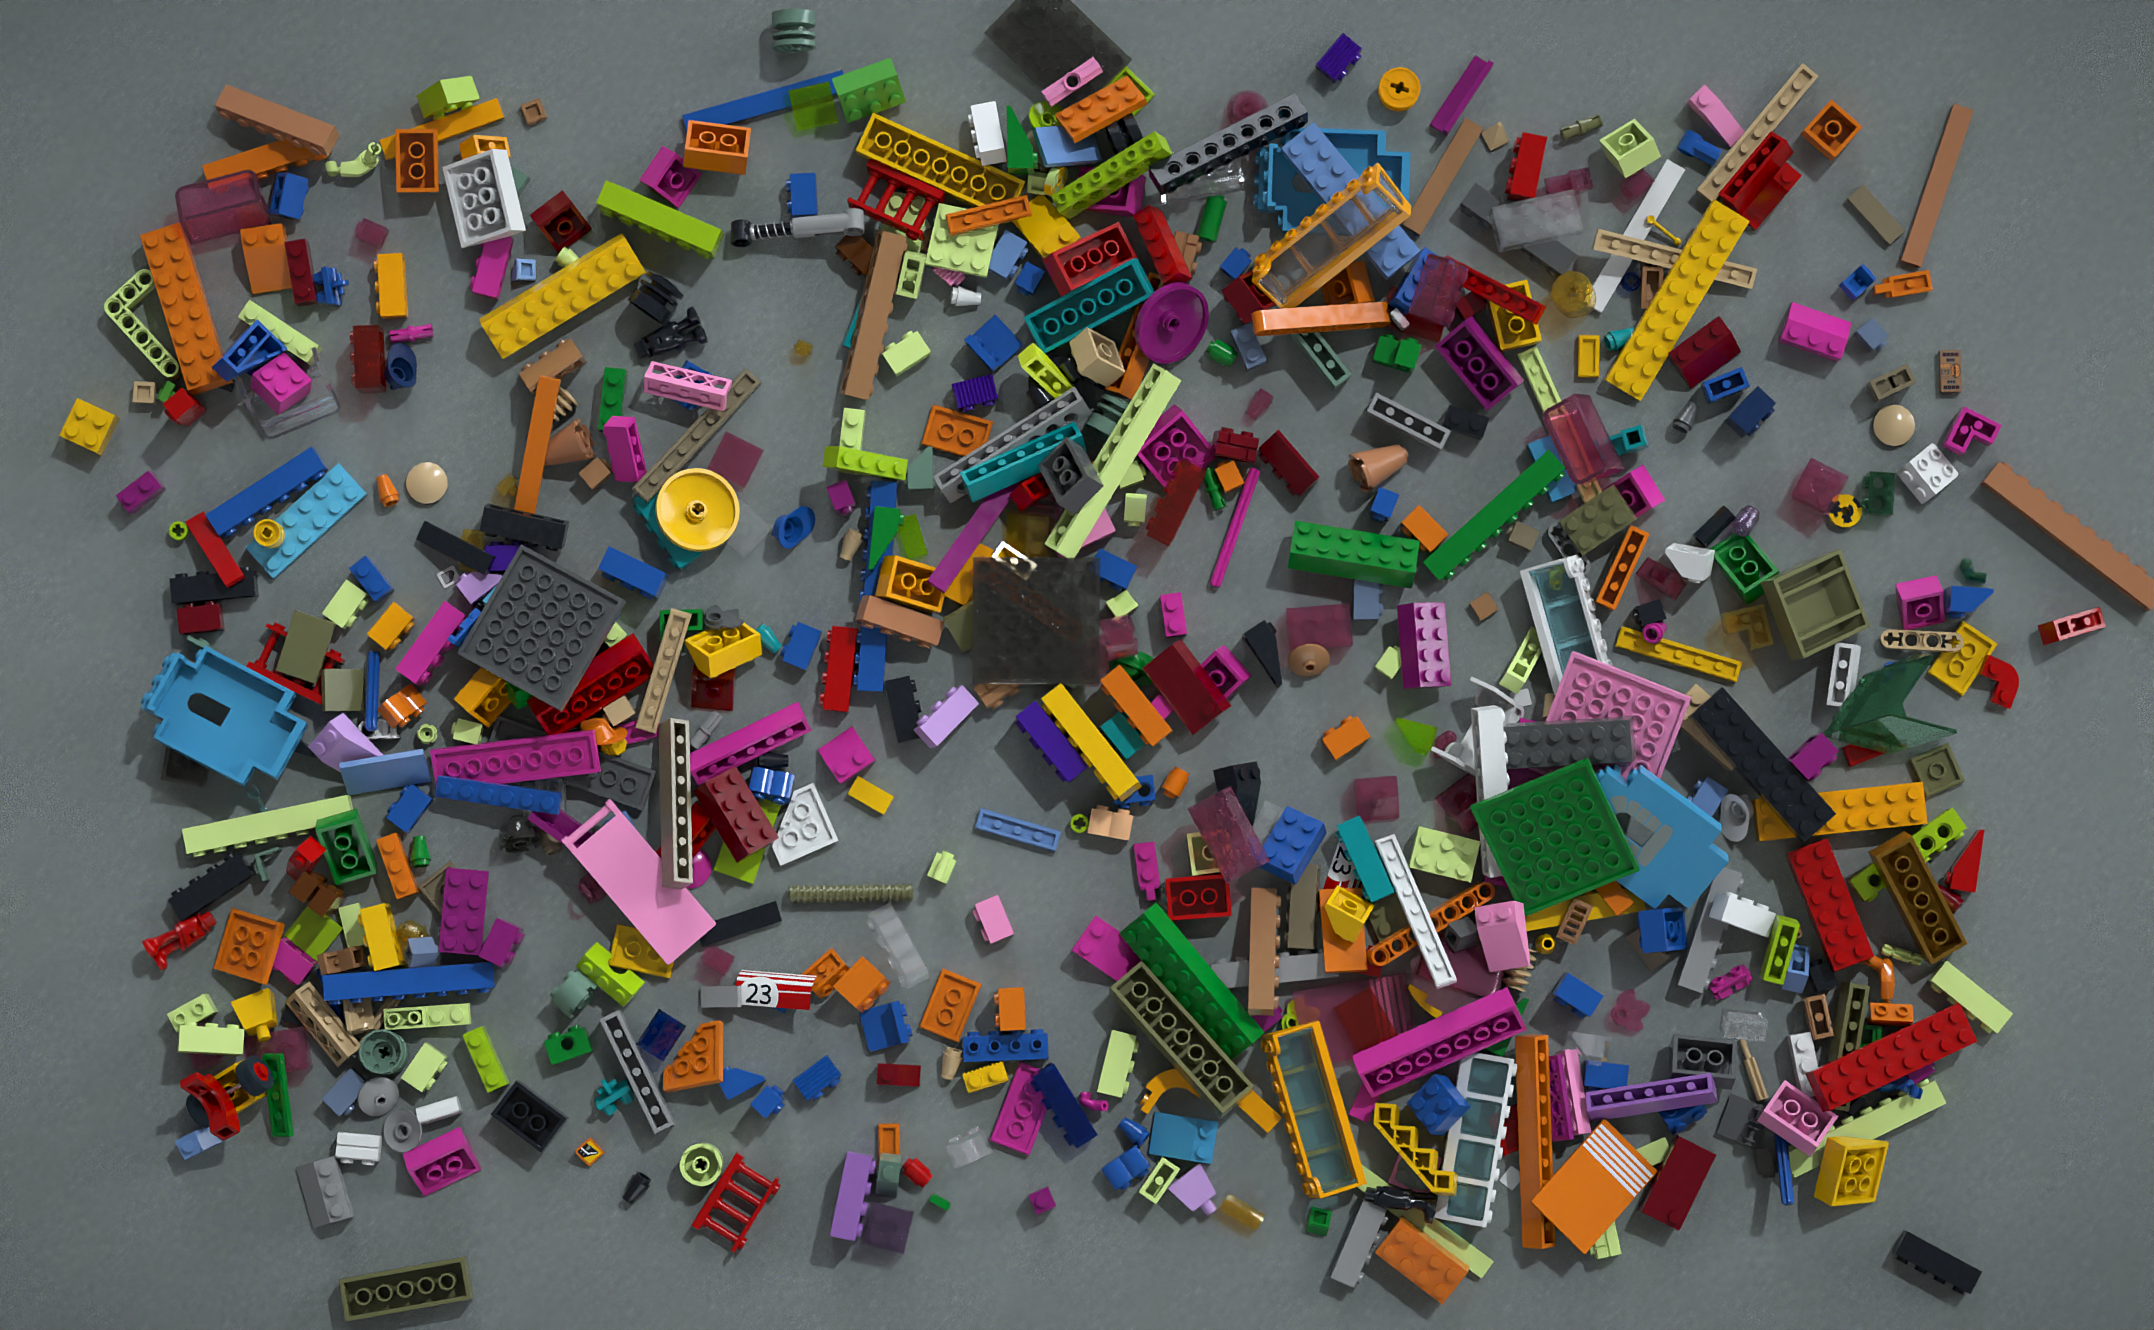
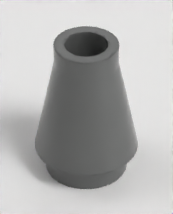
M1688 401L1686 406L1673 419V427L1684 434L1692 430L1699 406L1694 402Z

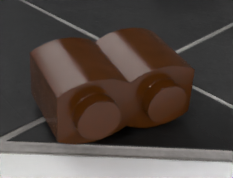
M845 235L835 246L837 250L835 254L842 261L847 259L852 264L850 268L858 276L862 274L866 277L873 247L861 236Z

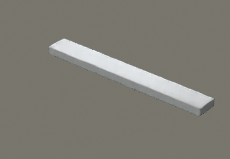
M1668 159L1666 160L1623 235L1641 240L1646 238L1653 224L1646 222V217L1653 215L1656 221L1684 173V168ZM1611 254L1583 303L1602 313L1633 259Z
M1395 834L1376 840L1375 846L1436 988L1439 989L1456 983V976Z

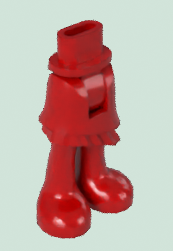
M210 911L203 915L199 913L194 917L179 921L178 924L174 925L175 928L169 932L143 940L142 944L150 957L154 958L160 970L163 971L168 967L167 957L179 948L182 952L186 947L189 949L207 931H211L210 927L217 924V921Z

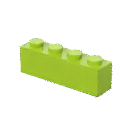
M825 446L822 467L887 480H905L908 460L842 446Z

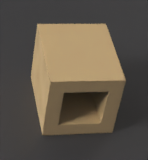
M624 695L604 707L605 713L602 714L609 725L612 724L614 727H617V725L635 716L636 712Z

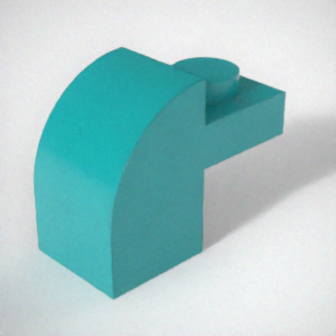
M1642 425L1621 430L1619 434L1604 438L1610 459L1629 453L1633 454L1649 447Z

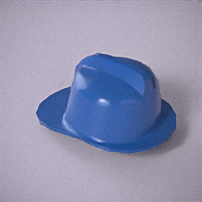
M801 506L790 514L781 515L776 519L771 535L779 540L782 547L786 549L792 548L812 532L816 520L815 513L811 508Z

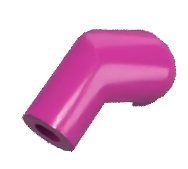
M1090 1092L1080 1093V1099L1078 1100L1081 1105L1094 1111H1106L1108 1109L1107 1101L1090 1100Z

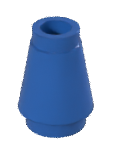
M1127 1117L1118 1125L1129 1140L1139 1147L1144 1144L1150 1135L1146 1127Z

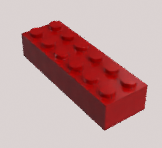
M634 633L593 658L562 712L534 696L526 702L548 735L565 733L650 679L654 665Z
M1828 838L1787 853L1785 855L1832 972L1840 971L1873 958V951Z

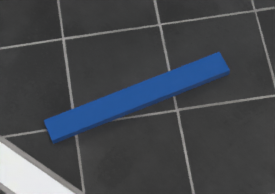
M843 70L682 115L686 131L689 120L730 125L836 95L832 78L843 75Z

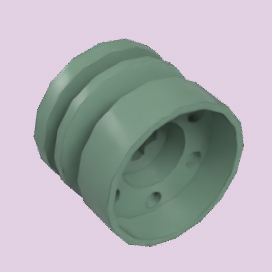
M781 9L773 11L772 28L781 30L772 34V39L777 40L772 42L773 50L786 53H801L814 50L816 42L813 39L816 38V35L806 30L815 27V11L808 9Z
M1104 393L1101 399L1108 405L1100 402L1097 404V407L1103 411V414L1092 412L1086 425L1108 439L1129 403Z
M383 1029L367 1034L360 1043L359 1048L360 1060L364 1067L373 1073L386 1076L401 1071L407 1064L410 1054L408 1044L402 1036ZM388 1049L390 1056H385L382 1054V1051Z

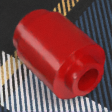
M916 1157L913 1160L908 1158L902 1165L904 1169L902 1174L921 1188L933 1177L930 1173L931 1170Z

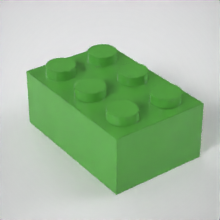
M891 57L832 78L847 123L906 102Z

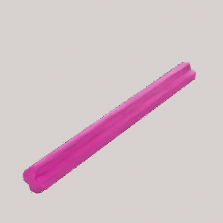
M1249 469L1210 581L1212 586L1220 587L1260 475L1258 469Z

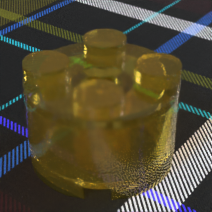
M1566 271L1555 280L1552 286V300L1558 310L1566 317L1586 316L1595 307V288L1587 276L1580 272Z

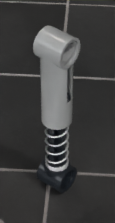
M857 208L847 209L843 213L796 217L793 218L792 222L790 220L789 223H783L782 221L778 224L773 222V224L768 225L766 223L765 225H754L750 221L743 219L731 222V244L735 247H747L752 244L753 240L758 238L763 240L765 237L772 239L773 236L780 238L783 235L786 237L793 235L796 239L846 234L848 236L864 234V211Z

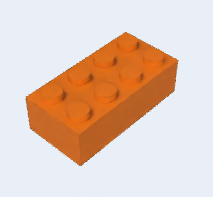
M1401 1215L1375 1250V1254L1442 1305L1469 1270L1467 1264L1403 1215Z

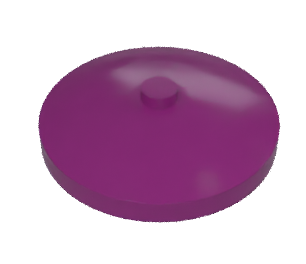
M1182 282L1167 284L1156 290L1145 301L1136 319L1135 340L1139 350L1146 357L1157 363H1172L1191 353L1203 338L1208 325L1209 308L1204 295L1195 287Z

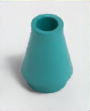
M1633 327L1607 332V335H1604V343L1609 351H1617L1623 347L1632 334Z
M762 623L755 630L760 633L761 645L773 654L782 647V644L778 641L769 625L766 626Z

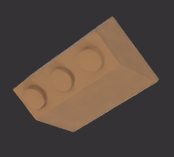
M572 339L560 341L556 345L557 348L555 350L544 352L539 356V361L534 364L530 362L521 369L522 372L519 375L534 396H536L540 375L561 380L587 362Z

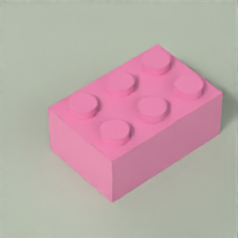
M1784 1080L1757 1121L1811 1157L1838 1116L1831 1111L1822 1112L1817 1101Z

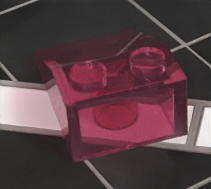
M305 1026L270 1032L271 1039L265 1042H259L257 1035L244 1037L246 1058L254 1055L262 1059V1055L265 1053H283L286 1073L313 1068Z

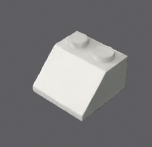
M1673 543L1666 548L1665 553L1681 576L1688 578L1689 582L1700 583V581L1705 580L1711 575L1715 550Z

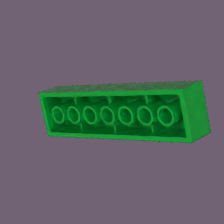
M1157 903L1153 904L1119 932L1141 961L1230 1060L1251 1046L1265 1033L1255 1020L1248 1015L1245 1008Z

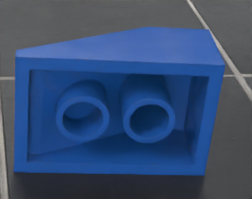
M1684 907L1639 911L1637 925L1641 931L1639 945L1643 953L1688 949Z

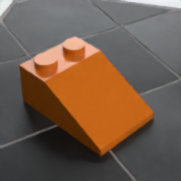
M279 223L240 229L252 294L292 289L284 243L287 242L286 227Z

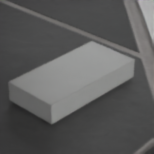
M701 986V1008L741 1007V986Z

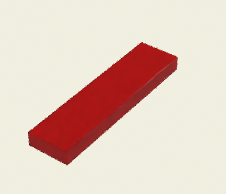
M204 511L185 521L226 588L245 578Z

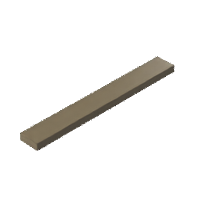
M745 369L732 382L727 394L725 410L720 411L708 408L632 487V490L648 504L660 491L664 483L684 466L757 389L761 381Z

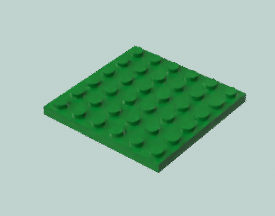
M1588 758L1471 805L1472 813L1514 900L1524 905L1525 917L1640 871V866Z

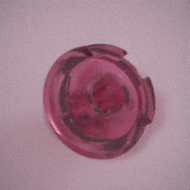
M1243 90L1233 95L1229 100L1227 116L1233 125L1267 108L1268 104L1258 92Z

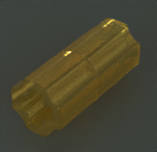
M1230 1193L1226 1196L1219 1209L1254 1231L1258 1229L1265 1217V1214Z

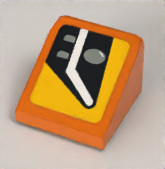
M592 1137L588 1138L574 1151L588 1166H591L605 1153Z

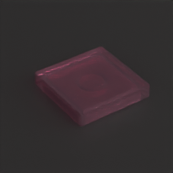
M726 431L707 469L745 488L764 450Z

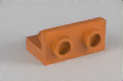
M830 948L801 975L817 976L813 982L812 990L822 999L831 994L834 989L833 985L850 968L836 951Z
M1870 1003L1866 1017L1867 1024L1877 1026H1908L1913 1024L1914 1021L1913 1006L1911 1004Z

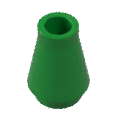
M425 836L413 837L410 862H412L415 868L430 866L429 861H431Z

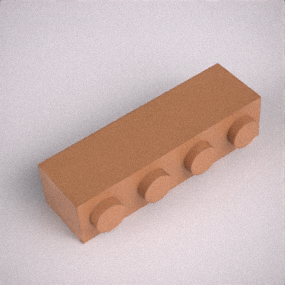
M871 595L862 596L855 619L862 622L861 626L870 629L874 627L879 628L883 634L899 635L900 640L906 642L913 640L918 642V646L927 649L930 646H938L944 626V621Z

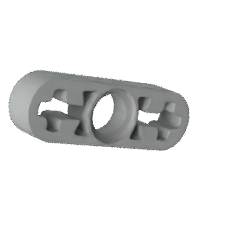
M1553 523L1547 530L1548 538L1562 558L1569 557V555L1563 552L1564 545L1572 544L1574 546L1575 552L1573 555L1579 553L1581 556L1579 558H1582L1586 564L1584 567L1585 572H1583L1585 576L1591 569L1589 560L1585 555L1581 554L1561 523ZM1553 527L1556 529L1561 528L1562 532L1560 535L1563 539L1567 536L1569 540L1564 541L1559 546L1557 542L1561 540L1558 536H1552L1554 532Z

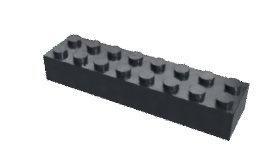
M1723 687L1719 688L1688 716L1801 843L1808 840L1836 815L1832 808Z

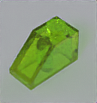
M1398 717L1395 718L1396 726L1408 746L1414 749V753L1426 755V752H1432L1431 748L1433 747L1438 727Z

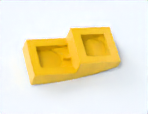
M1408 984L1407 989L1410 995L1424 1011L1434 1018L1442 1015V1011L1425 1002L1428 996L1427 993Z

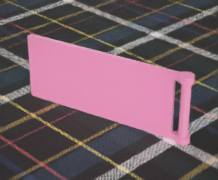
M609 799L605 802L606 805L570 836H565L562 842L667 964H671L712 929L716 922L686 887L683 889L662 887L661 858L613 801ZM612 811L616 815L581 846L576 848L573 844Z

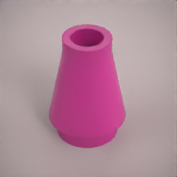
M1662 621L1647 624L1643 629L1644 639L1652 644L1660 642L1667 630V626Z

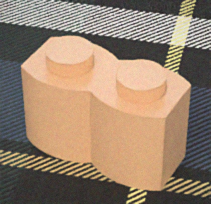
M1097 805L1096 809L1092 808L1087 833L1129 841L1134 816L1129 815L1130 811L1118 809L1116 813L1110 812L1109 807Z

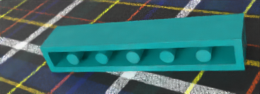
M1075 422L960 472L964 488L971 501L975 502L1040 473L1038 464L1066 437L1081 445L1085 452H1087L1083 436Z

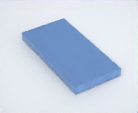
M423 749L339 763L348 795L431 782V775Z

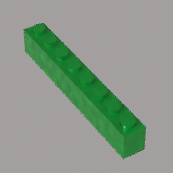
M1547 450L1423 563L1439 581L1443 579L1445 581L1449 580L1455 574L1453 570L1457 566L1463 567L1471 560L1469 556L1474 551L1479 553L1487 546L1486 540L1490 537L1496 538L1502 532L1501 527L1504 524L1510 525L1518 518L1516 514L1521 509L1526 511L1534 504L1533 498L1537 495L1543 496L1550 489L1548 485L1552 481L1556 483L1566 475L1564 473L1566 468L1550 450Z

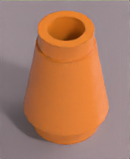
M388 475L378 476L376 481L380 503L384 507L397 504L400 495Z

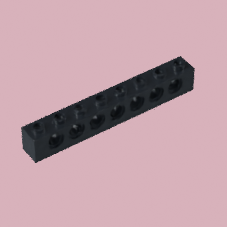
M1295 93L1150 165L1149 177L1161 196L1166 193H1172L1178 187L1190 184L1196 178L1208 175L1214 169L1222 165L1226 166L1240 156L1244 157L1252 150L1264 147L1270 141L1282 138L1294 129L1304 127L1308 123V112Z

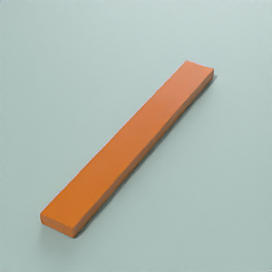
M539 376L514 507L516 510L536 514L561 382L560 379Z

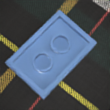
M1061 126L1036 127L1032 131L1044 167L1097 164L1102 161L1094 134L1074 143Z

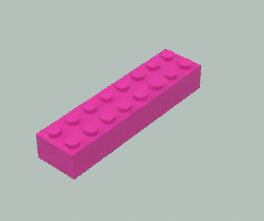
M1506 987L1363 1050L1352 1057L1364 1085L1373 1098L1527 1029Z

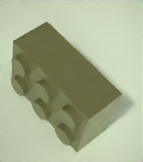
M1613 484L1559 522L1581 554L1585 555L1635 521L1637 517Z

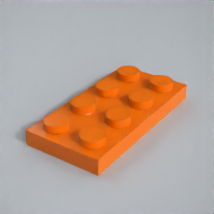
M1125 76L1056 113L1055 117L1072 141L1076 143L1147 105V101L1130 78Z

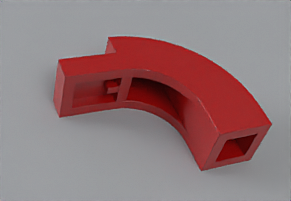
M196 1072L180 1081V1087L196 1097L203 1105L209 1119L211 1134L224 1141L240 1133L239 1119L234 1104L227 1091L211 1074L203 1076Z

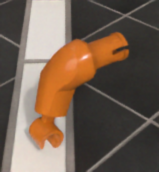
M1874 955L1873 958L1861 963L1878 971L1880 998L1883 999L1881 1003L1892 1004L1890 999L1894 997L1895 987L1893 963L1888 958L1883 960Z

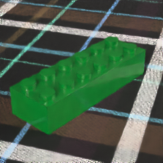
M1295 521L1288 568L1412 589L1420 541Z

